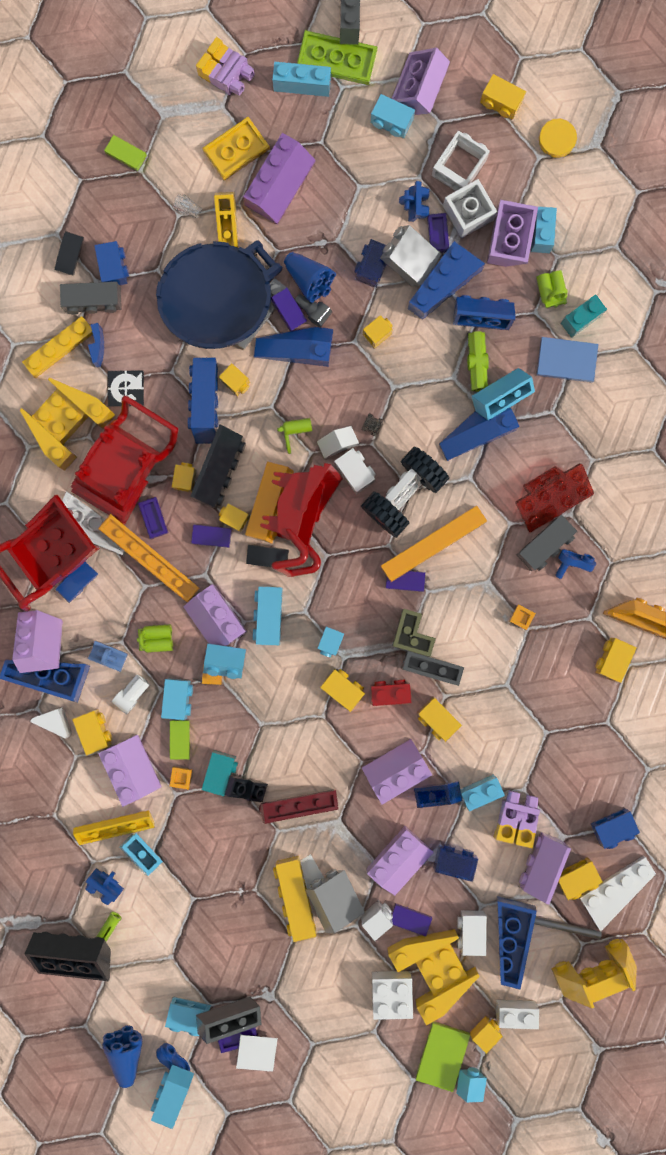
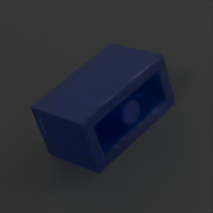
M370 239L369 244L364 245L361 253L363 259L361 262H357L354 270L357 273L356 280L375 288L378 287L387 265L380 259L384 253L385 244Z
M459 781L414 788L417 808L451 805L462 801Z
M449 844L439 845L433 866L434 871L473 882L478 863V857L474 854V851L468 849L459 851L455 849V846Z

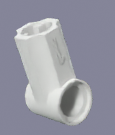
M137 674L126 688L122 689L114 697L112 703L122 712L128 714L150 684Z

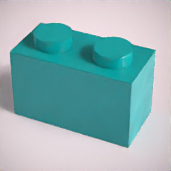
M595 294L568 314L560 324L570 337L573 338L600 318L607 308Z
M214 750L201 790L224 796L229 777L232 773L235 774L238 762H235L236 756Z

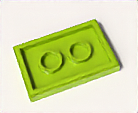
M432 1022L415 1077L416 1081L453 1092L469 1042L470 1033L438 1022Z

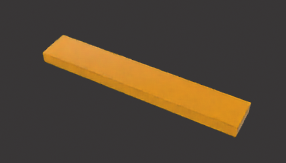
M475 506L381 565V568L389 581L393 582L482 526L487 520L478 506Z
M111 514L98 528L187 603L200 589Z

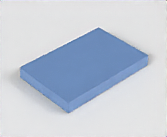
M542 337L536 376L593 383L598 344Z

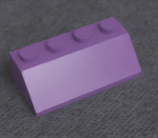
M282 133L243 196L245 206L273 223L278 224L314 165L315 159L298 141Z

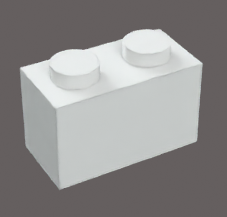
M352 448L335 460L334 464L357 495L375 482L374 476L376 474L370 466L366 467L363 462L365 459L359 450L356 452Z
M379 900L361 915L362 926L374 941L393 926L391 909L386 903L382 904Z
M461 910V917H457V928L460 929L457 949L461 950L463 956H486L487 916L484 911Z
M496 1000L497 1024L499 1028L539 1029V1008L535 1001Z

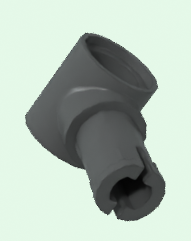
M302 294L295 298L297 305L307 312L308 319L318 327H322L332 314V310L323 302L311 303Z

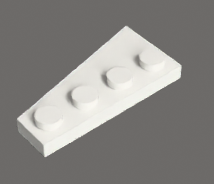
M66 491L62 500L68 510L73 511V517L93 544L124 556L125 551L98 529L106 519Z
M642 856L603 880V883L599 884L597 889L593 891L587 890L579 897L600 932L656 873L646 857Z

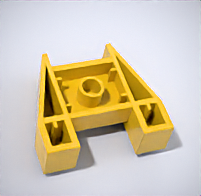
M49 377L48 380L57 388L32 416L22 408L20 412L45 456L65 471L77 456L64 443L88 417L103 429L113 419L115 414L98 398Z
M455 929L427 934L426 937L420 935L404 938L387 948L388 955L397 972L416 963L431 991L415 999L417 1009L426 1025L443 1017L480 977L476 967L465 971L451 943L459 939Z
M623 939L610 941L605 946L610 960L601 961L598 966L593 968H584L579 974L569 961L557 963L551 969L563 996L592 1009L595 1008L593 1003L628 988L635 991L637 966L628 944Z

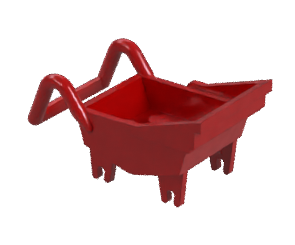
M123 396L121 413L108 426L104 427L103 433H100L99 438L90 448L83 463L79 466V470L75 472L76 476L71 485V488H73L71 492L104 513L111 514L125 525L149 482L145 479L155 463L164 460L175 448L178 428L130 397ZM129 404L170 429L169 442L161 452H158L119 427L128 416Z
M324 463V467L314 465V467H310L309 472L293 474L274 472V476L280 477V480H272L271 482L284 488L277 503L278 516H262V519L269 521V524L261 523L260 527L276 532L278 537L293 542L300 551L298 558L272 563L271 566L274 570L287 577L312 574L320 568L321 559L310 545L315 522H319L322 511L343 480L336 469L328 463ZM308 555L313 560L312 566L290 570L286 569L289 567H295L304 564L308 559Z
M54 495L25 525L27 530L19 537L0 544V553L8 550L36 589L35 592L24 598L0 566V578L18 601L19 608L24 611H29L31 609L29 605L31 602L44 596L53 586L78 569L100 549L98 545L93 544L73 517V511L68 510L58 495Z

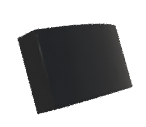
M65 231L54 270L72 276L75 274L78 257L81 254L84 241L83 236Z
M248 545L246 564L272 567L273 562L288 560L289 549Z
M230 776L224 795L242 798L247 801L263 802L268 784Z

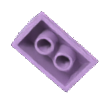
M437 47L410 52L392 99L415 109V115L430 113L450 61Z
M500 200L487 259L488 264L507 267L528 263L538 211L537 206Z
M213 584L183 606L209 644L228 646L247 632L217 587Z
M38 610L18 612L12 660L19 673L59 668L62 619Z
M139 735L98 753L122 807L162 787Z
M412 739L362 767L381 804L388 802L432 776Z
M404 826L366 868L367 874L382 888L396 895L434 851Z
M541 832L540 836H537L533 846L535 849L533 854L528 856L526 862L528 867L526 872L521 874L519 883L524 892L549 905L571 848L562 840Z

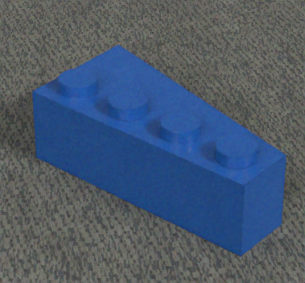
M454 241L409 301L408 310L423 320L446 299L454 295L457 290L466 285L474 276L482 272L485 263Z
M216 357L193 358V365L189 366V374L192 377V382H189V394H192V400H188V409L191 411V417H188V429H191L196 444H212L216 434L215 428H218L217 411H215L218 408V395L215 393V391H218Z
M5 660L0 673V679L78 703L90 666L87 664L59 663L58 669L19 673L13 660Z
M497 896L501 985L521 990L537 913L536 906Z

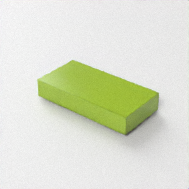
M115 135L112 136L104 150L105 154L136 171L140 169L147 157L146 152Z
M170 720V760L190 759V720Z

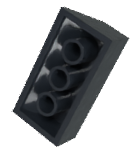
M219 424L190 496L196 502L214 509L222 505L225 497L223 492L225 488H229L232 480L230 478L231 472L236 470L239 463L237 457L239 453H243L246 446L242 435Z
M33 932L24 954L38 974L109 982L111 949L105 939L101 937L86 938L82 935H77V937L68 936L64 933L56 935L49 932Z

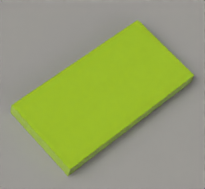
M305 30L297 64L331 67V77L369 85L378 47L360 42L358 45L340 44V38Z

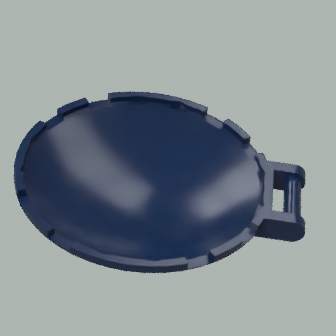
M256 240L245 249L231 246L226 242L213 241V244L202 245L200 243L193 245L177 254L163 270L164 273L160 282L158 281L156 290L157 308L160 317L174 336L189 345L204 349H219L235 345L252 335L264 321L271 302L269 281L281 273L283 267L271 258L259 240ZM256 253H258L260 257L270 267L268 270H266V268L254 256Z

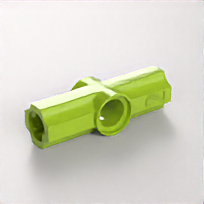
M476 331L468 334L469 354L467 356L468 371H470L471 391L479 392L488 386L487 370L489 358L488 353H486L485 332Z

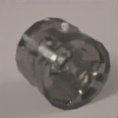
M369 413L361 430L371 432V435L375 437L383 419H377L373 414Z

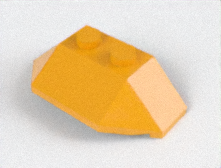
M636 598L635 600H627L603 612L606 616L666 639L665 608L654 605L652 607L647 605L646 600Z

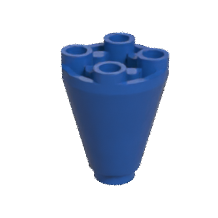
M294 252L289 253L285 257L284 264L308 301L312 303L321 296L326 297L330 293V286L336 277V273L331 268Z
M130 1025L103 1036L102 1046L116 1082L121 1088H128L134 1084L143 1042L141 1033L133 1030V1027Z

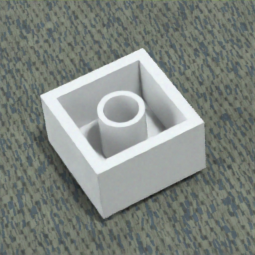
M479 179L446 196L443 203V208L461 238L494 221L497 214L496 208Z
M411 971L372 972L374 1020L413 1019Z

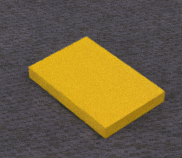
M246 117L204 146L202 150L225 181L270 150V146L251 119Z

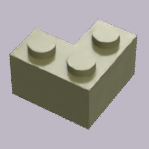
M402 609L392 646L431 657L436 638L417 633L422 614Z

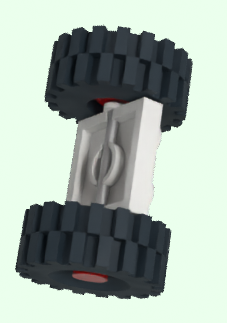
M415 446L400 461L408 472H404L401 475L398 484L395 487L392 486L387 491L385 498L376 491H373L361 505L362 509L378 525L396 538L409 525V521L399 510L421 484L433 493H437L449 480L447 472L431 456Z

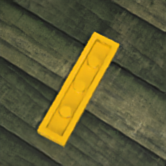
M81 316L22 361V363L32 376L37 378L93 335L90 325Z
M148 810L73 828V835L78 844L83 845L152 829L155 826L152 815Z

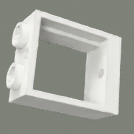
M457 131L433 167L432 176L454 191H457L472 183L486 162L490 151L484 144L472 140L467 133ZM457 145L479 159L466 180L444 166Z

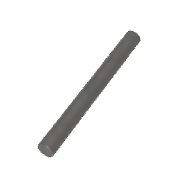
M535 918V925L601 939L602 932L545 918Z

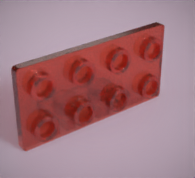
M581 463L565 472L554 466L524 484L523 487L528 494L517 500L515 504L527 530L532 532L594 495V491Z

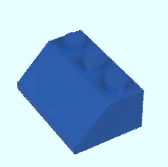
M462 295L457 297L455 301L453 325L509 330L515 321V306L513 302H509L507 299L493 301L487 297L472 299L471 296Z

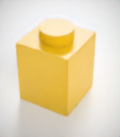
M380 315L363 329L362 335L375 349L392 335L393 325L387 318L384 319Z
M232 363L219 376L220 381L236 396L240 393L244 394L250 387L249 378Z
M181 462V465L175 464L172 482L174 490L193 491L197 470L192 467V464Z
M229 503L226 507H222L218 515L220 522L240 533L250 517L249 514Z
M487 1016L470 1032L472 1040L486 1054L503 1037L497 1021L493 1018L490 1020Z

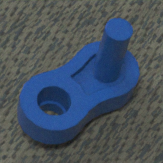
M563 549L558 556L562 563L555 576L562 579L569 566L592 572L596 566L595 558L589 554L581 555Z
M164 1043L157 1049L156 1056L159 1062L169 1070L172 1065L190 1071L188 1062L178 1055L172 1045Z

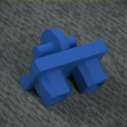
M416 181L414 186L404 191V196L399 197V204L404 205V210L409 211L408 221L410 222L429 216V206L421 205V200L426 201L429 198V188L423 187L421 181Z
M96 868L86 880L87 886L85 890L90 894L99 891L103 894L100 898L101 902L109 905L111 902H115L124 888L118 884V881L113 879L116 874L114 871L108 875Z

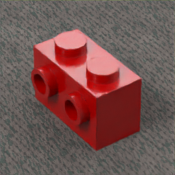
M405 679L394 680V684H386V681L374 682L375 685H370L372 706L412 703L410 683H405Z

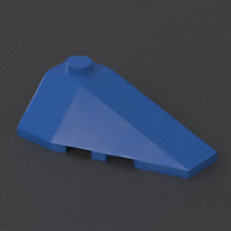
M311 327L256 338L254 358L329 367L333 329Z
M511 408L506 409L490 420H487L475 411L439 445L446 460L449 461L510 434L520 426Z

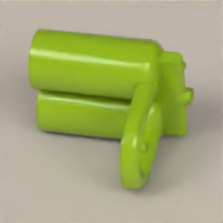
M561 270L550 274L544 273L536 277L541 301L545 308L553 306L556 308L559 307L558 305L567 304L568 290L566 289Z
M310 418L286 421L280 428H277L278 432L284 431L288 454H291L289 435L311 432Z
M171 624L144 626L143 629H138L137 642H139V651H145L146 653L173 651Z

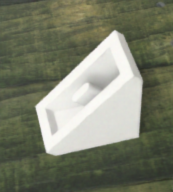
M352 426L332 431L318 440L317 444L324 459L359 444Z
M63 708L34 717L30 721L63 738L70 737L72 733Z

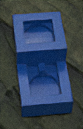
M95 323L91 324L95 343L89 344L88 347L92 363L98 368L101 367L104 356V335L102 327Z
M84 562L61 582L56 591L70 603L98 576V573Z

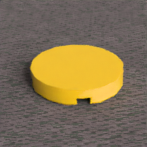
M561 118L548 121L542 127L539 135V145L542 151L554 158L568 155L575 147L577 141V132L574 126Z

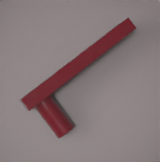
M336 790L260 803L259 812L262 814L264 824L339 810Z

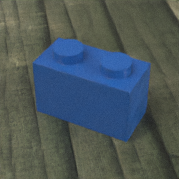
M117 241L94 245L101 282H118L119 285L128 284L126 277H129L127 265H124L123 259L126 258L124 248L120 247Z
M626 808L590 823L600 846L604 849L615 848L619 842L633 840L636 838L635 835L640 833L631 811Z

